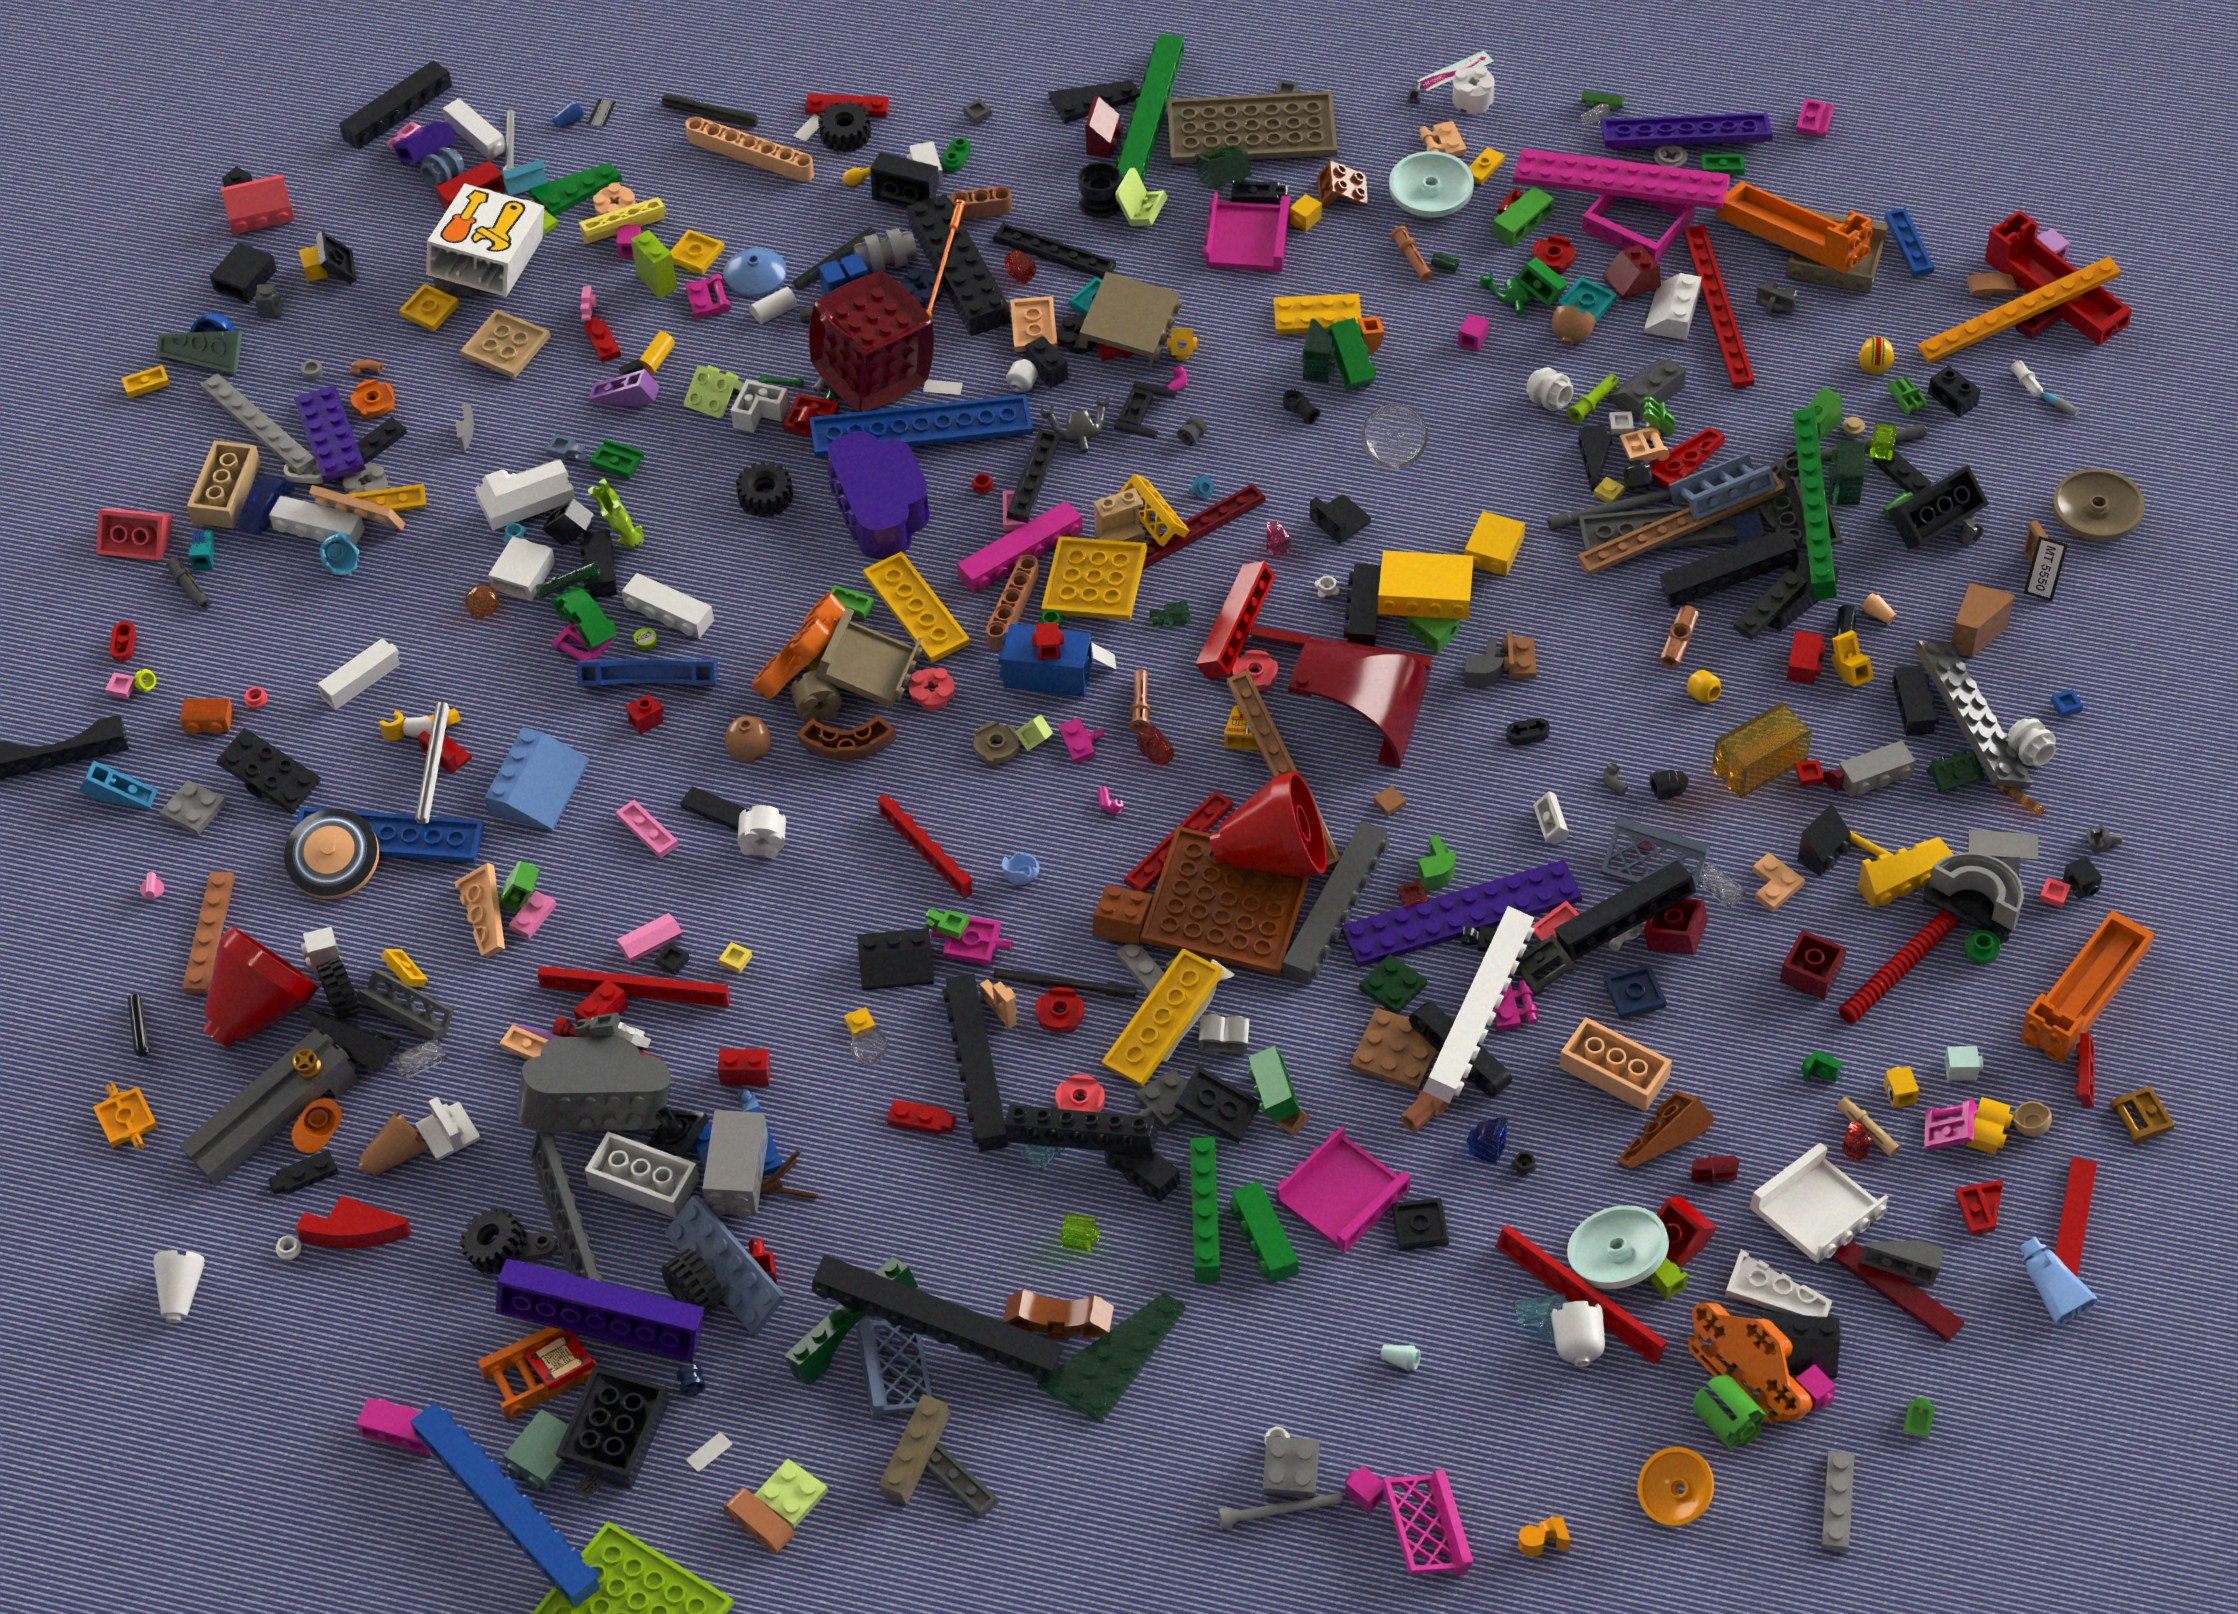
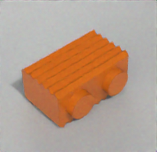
M184 698L180 717L183 731L193 734L198 732L205 733L206 731L212 733H223L225 731L228 733L233 713L230 698Z

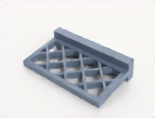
M1621 816L1617 817L1616 827L1601 872L1637 883L1676 860L1686 869L1682 860L1693 856L1700 858L1698 866L1688 871L1690 874L1695 873L1693 881L1696 889L1706 857H1708L1711 849L1709 844ZM1619 833L1629 836L1633 844L1620 850L1616 843ZM1644 842L1652 843L1655 851L1642 857L1637 846ZM1635 847L1640 859L1627 865L1622 853ZM1667 849L1674 850L1678 858L1665 864L1660 853ZM1678 852L1684 853L1685 855L1680 857ZM1620 855L1625 866L1618 870L1609 869L1610 859ZM1658 855L1663 866L1650 872L1645 860ZM1642 862L1647 874L1639 878L1633 876L1629 868ZM1627 870L1629 875L1622 872ZM1693 895L1687 897V899H1692Z
M865 1317L858 1321L856 1334L871 1420L882 1419V1414L915 1411L919 1402L914 1401L910 1397L916 1390L932 1397L921 1335L914 1333L910 1338H907L898 1332L904 1326L892 1325L887 1320L869 1322V1317ZM884 1329L890 1335L883 1341L875 1335L874 1330ZM894 1336L905 1343L899 1351L888 1344ZM908 1346L918 1352L914 1360L902 1354ZM883 1348L894 1355L888 1363L879 1357V1353ZM898 1358L909 1365L903 1373L892 1366ZM912 1368L922 1374V1378L918 1382L906 1376ZM887 1370L898 1377L892 1385L883 1380L882 1376ZM902 1380L913 1387L907 1395L896 1388ZM891 1392L902 1399L899 1404L887 1405L886 1398Z

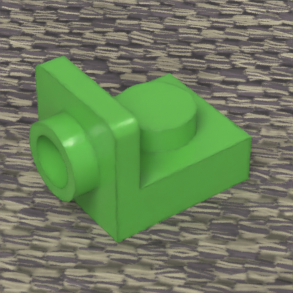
M1915 1397L1914 1401L1909 1400L1903 1432L1929 1438L1935 1406L1930 1405V1400Z

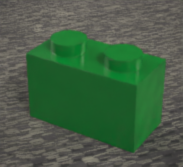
M1537 257L1527 262L1515 279L1547 306L1556 302L1569 285L1567 281Z

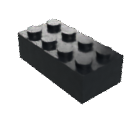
M1969 465L1953 470L1887 511L1909 550L1923 545L1988 506L1989 502Z

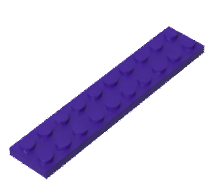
M1561 860L1341 925V931L1359 968L1383 961L1389 954L1396 957L1460 938L1463 934V927H1472L1480 932V926L1497 927L1508 906L1529 916H1534L1554 910L1566 900L1570 905L1581 902L1582 894L1565 860Z

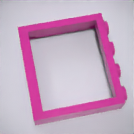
M1602 194L1583 215L1582 231L1622 250L1641 244L1658 261L1682 234L1684 228L1688 227L1694 220L1695 206L1643 200L1679 217L1656 243L1602 218L1605 212L1620 197Z

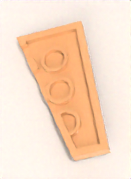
M314 485L311 486L309 494L315 498V502L319 505H331L339 511H348L359 517L367 518L401 531L404 528L405 522L391 508Z
M486 863L458 879L454 884L456 889H459L461 892L460 900L462 905L467 908L468 914L466 916L468 922L473 924V935L480 954L483 957L489 958L505 949L495 869L494 865Z

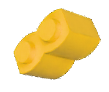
M1981 1097L1974 1119L1973 1141L1967 1142L1966 1146L1996 1155L1998 1148L2003 1149L2007 1137L2006 1134H2003L2004 1128H2010L2013 1114H2009L2011 1106Z

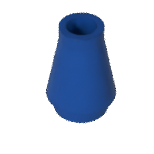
M576 101L573 103L569 102L552 120L559 129L562 126L581 120L580 117L584 116V113Z

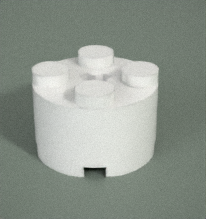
M1479 65L1477 67L1459 69L1455 72L1452 101L1458 110L1462 108L1468 114H1480L1487 111L1489 106L1493 104L1495 80L1485 66Z
M766 805L752 806V810L746 812V809L743 810L739 815L738 845L741 848V853L744 855H764L768 858L776 857L785 845V815H780L778 809Z

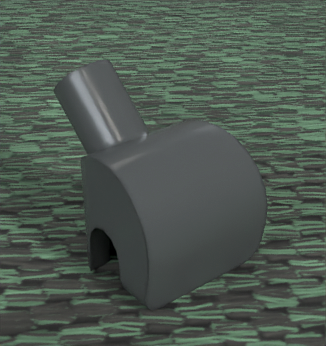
M1969 516L1964 522L1958 539L1961 543L1968 546L1972 544V540L1977 542L1982 537L1984 529L1975 522L1973 516Z
M2099 825V830L2086 829L2091 850L2095 853L2108 850L2111 843H2122V835L2110 834L2102 825Z

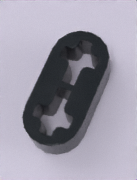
M1543 718L1511 723L1506 729V740L1514 746L1546 740L1549 736L1550 725Z

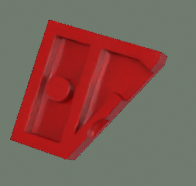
M2003 1180L1955 1189L1954 1194L1970 1236L1995 1231Z

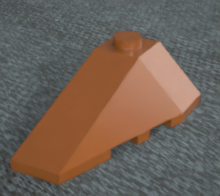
M1676 1090L1655 1111L1656 1119L1652 1123L1644 1125L1642 1137L1634 1139L1617 1162L1631 1169L1704 1134L1709 1130L1710 1125L1715 1119L1699 1098Z

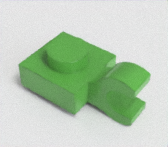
M929 909L925 915V918L928 919L925 924L926 927L931 929L937 928L938 933L956 939L961 938L969 924V916L950 910L942 914L936 910Z

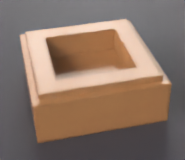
M1393 786L1373 797V802L1387 817L1406 806V800Z

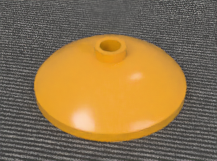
M1684 1447L1665 1448L1651 1456L1644 1464L1638 1478V1498L1644 1511L1653 1520L1667 1526L1687 1525L1697 1520L1710 1505L1714 1492L1712 1471L1704 1458L1690 1449ZM1684 1485L1685 1491L1679 1494V1488Z

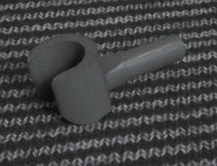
M1417 82L1415 88L1408 92L1409 103L1412 98L1417 99V104L1420 103V82Z

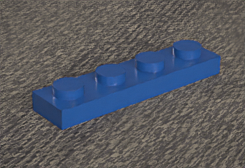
M1906 208L1886 211L1884 218L1912 276L1916 277L1933 273L1934 265Z

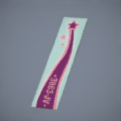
M1481 51L1417 81L1421 83V86L1426 91H1429L1453 80L1455 72L1459 69L1477 67L1479 65L1485 66L1494 61L1485 51Z

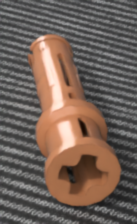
M1406 226L1396 227L1391 232L1390 238L1397 243L1399 252L1408 258L1422 282L1430 280L1433 273L1417 251L1416 242L1408 235V229Z
M1143 669L1134 672V703L1130 707L1132 720L1129 726L1135 733H1144L1150 729V722L1148 720L1150 706L1147 704L1148 672Z

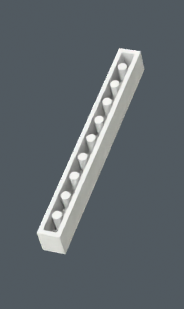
M1510 906L1507 907L1423 1092L1449 1104L1453 1095L1459 1096L1464 1086V1082L1460 1080L1462 1077L1467 1079L1473 1066L1469 1064V1060L1475 1061L1480 1047L1476 1045L1478 1042L1483 1044L1489 1031L1484 1029L1485 1025L1491 1026L1496 1015L1492 1010L1493 1008L1498 1009L1504 998L1500 992L1501 990L1507 991L1512 980L1508 975H1514L1519 965V962L1515 959L1516 957L1522 958L1527 947L1523 942L1524 940L1529 942L1534 932V928L1530 927L1534 917Z

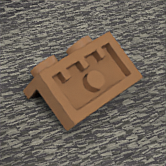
M1507 630L1506 638H1502V652H1507V656L1503 657L1504 670H1508V678L1536 679L1534 637L1512 638V630Z

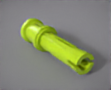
M1608 374L1588 395H1582L1574 406H1570L1567 409L1569 419L1579 424L1588 413H1592L1596 408V404L1619 384L1618 378L1611 382L1616 375Z

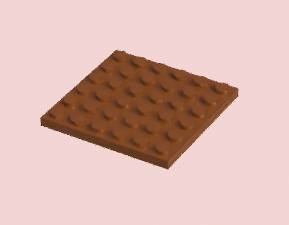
M1177 826L1140 936V942L1181 952L1184 948L1202 958L1214 959L1215 961L1280 976L1283 960L1290 945L1310 877L1298 878L1233 868L1229 862L1219 865L1211 849L1209 833Z

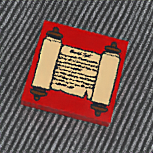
M570 1330L525 1354L528 1363L549 1391L595 1366L591 1357Z

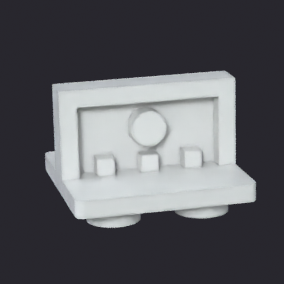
M436 1097L429 1101L432 1115L416 1123V1128L437 1161L480 1140L479 1133L459 1102L448 1107L447 1104L442 1105L439 1098Z

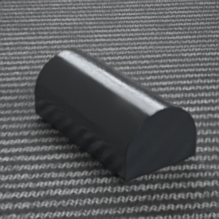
M1843 605L1838 608L1833 638L1855 630V605Z

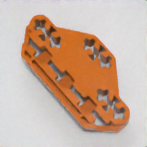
M832 592L825 594L804 618L803 621L805 623L780 653L767 662L754 678L751 688L758 695L763 694L768 700L777 695L785 684L815 659L831 640L837 622L845 610L844 605Z
M1699 1303L1694 1306L1692 1310L1694 1336L1688 1337L1689 1352L1714 1377L1720 1375L1732 1377L1755 1403L1766 1412L1768 1419L1764 1416L1762 1422L1801 1420L1811 1410L1812 1399L1810 1395L1788 1373L1786 1359L1792 1353V1344L1768 1319L1731 1316L1718 1303ZM1701 1336L1706 1341L1710 1339L1713 1341L1708 1348L1701 1341ZM1721 1356L1730 1366L1736 1364V1369L1731 1372L1718 1357ZM1744 1380L1755 1391H1758L1759 1388L1762 1390L1758 1397H1756L1743 1383ZM1770 1405L1779 1416H1774L1767 1407Z

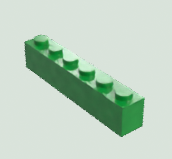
M1215 1137L1190 1138L1195 1283L1220 1282Z

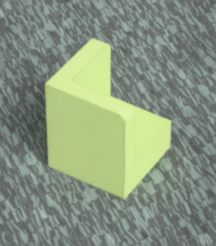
M1041 714L1015 731L1027 751L1053 734Z

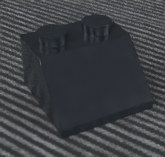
M1830 804L1801 835L1797 862L1819 876L1826 870L1830 871L1836 864L1837 859L1841 855L1845 856L1851 848V832L1833 805Z

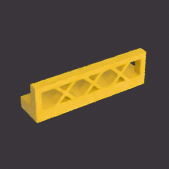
M1134 473L1119 493L1130 490L1134 486L1141 500H1145V509L1139 510L1140 522L1157 543L1163 547L1174 533L1185 538L1190 530L1150 481ZM1150 513H1156L1154 523H1149ZM1166 525L1168 529L1161 537L1160 528Z

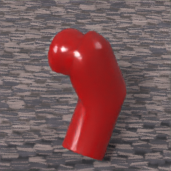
M1518 189L1512 190L1510 195L1504 198L1497 210V214L1501 215L1510 204L1519 200L1522 195L1521 191Z

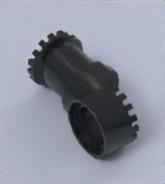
M1290 389V391L1284 392L1283 407L1286 410L1299 413L1303 418V422L1308 425L1315 422V419H1318L1317 417L1321 414L1320 410L1314 408L1309 403V399L1299 390ZM1289 398L1297 399L1295 403H1289L1287 401V399Z

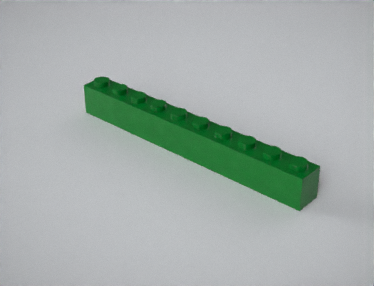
M1160 33L1158 40L1153 43V55H1150L1148 60L1149 69H1145L1144 84L1141 83L1139 89L1140 97L1136 98L1135 112H1132L1130 117L1131 126H1127L1126 141H1122L1121 145L1122 154L1117 157L1116 167L1122 173V180L1130 168H1135L1142 183L1144 182L1167 108V99H1170L1183 57V36Z
M1815 408L1792 411L1814 601L1837 598Z

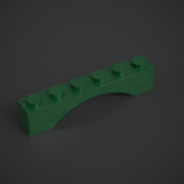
M891 1257L875 1272L877 1275L914 1289L918 1287L909 1266L894 1257ZM839 1304L784 1354L793 1376L810 1386L829 1368L832 1357L843 1338L866 1314L854 1307L847 1308Z

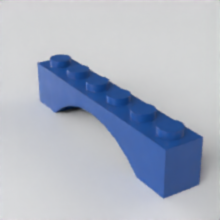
M581 659L577 662L578 685L624 683L715 685L718 682V659Z

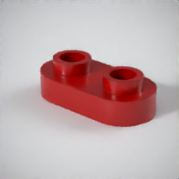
M119 622L112 629L109 650L113 660L117 662L128 661L134 654L136 630L130 622Z

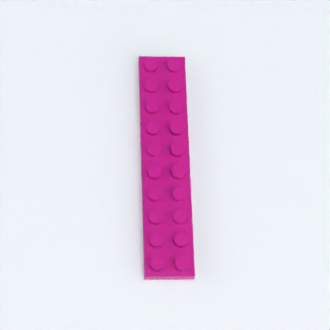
M1522 149L1513 175V183L1714 209H1722L1730 181V174L1532 149Z

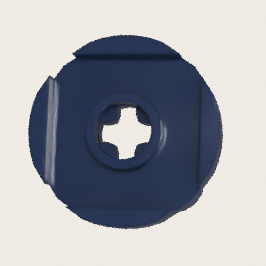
M913 269L908 272V275L902 279L900 284L924 308L927 307L926 304L930 303L938 274ZM941 280L937 290L934 304L937 303L942 296Z

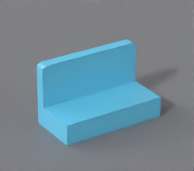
M543 159L501 172L509 196L548 183L543 169L545 167Z

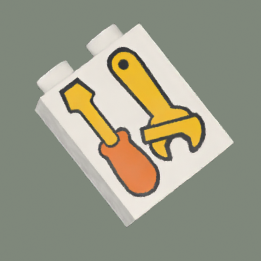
M464 184L427 240L426 275L507 297L543 239L544 205L493 192L489 189Z

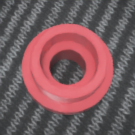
M259 687L248 689L244 697L245 704L253 709L264 706L268 700L266 692Z

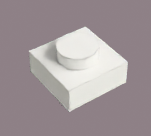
M1610 412L1611 435L1633 432L1632 412Z

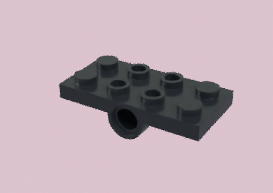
M245 727L216 760L218 766L243 781L246 789L257 798L266 796L292 814L318 785L321 779L320 776Z

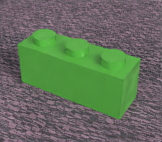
M1534 186L1531 190L1525 192L1519 200L1510 204L1501 215L1495 217L1493 221V236L1514 247L1553 214L1554 198Z

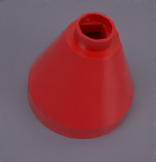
M1296 771L1273 777L1220 823L1219 831L1210 833L1211 849L1219 865L1229 862L1233 868L1298 878H1308L1326 871L1327 850L1320 817L1307 784Z
M230 926L218 943L204 1015L209 1020L202 1030L222 1045L231 1048L237 1039L244 1042L300 1007L308 1004L320 987L276 953L239 929Z

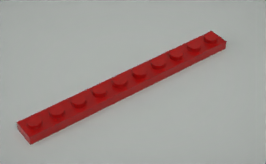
M1705 225L1684 228L1683 235L1696 276L1702 277L1700 288L1732 389L1754 386L1753 373Z

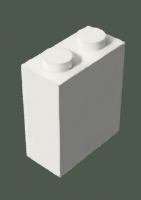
M512 536L488 574L491 589L532 601L555 564L553 549L546 545L536 544L526 539Z

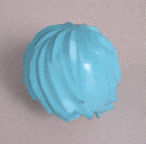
M339 532L323 541L319 551L320 561L328 572L335 575H350L351 571L358 567L359 550L351 542L350 538H346L344 532Z

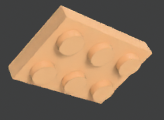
M1053 296L1011 299L1014 351L1026 352L1025 345L1041 336H1044L1055 349H1058Z

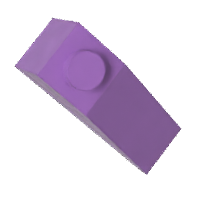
M644 369L594 383L588 400L591 403L638 407L655 402L660 386Z

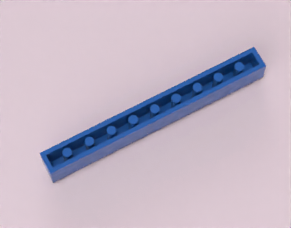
M434 1402L411 1419L410 1423L413 1433L574 1608H577L600 1589L598 1582L600 1576L592 1565L586 1566L582 1561L583 1557L575 1547L570 1548L565 1543L566 1538L558 1529L554 1531L549 1526L550 1521L541 1511L539 1513L536 1512L531 1499L526 1494L521 1495L516 1490L517 1485L509 1476L505 1478L500 1473L501 1468L494 1459L488 1460L485 1457V1451L478 1442L473 1443L468 1438L469 1434L461 1424L457 1426L452 1421L453 1417L445 1407L441 1409Z

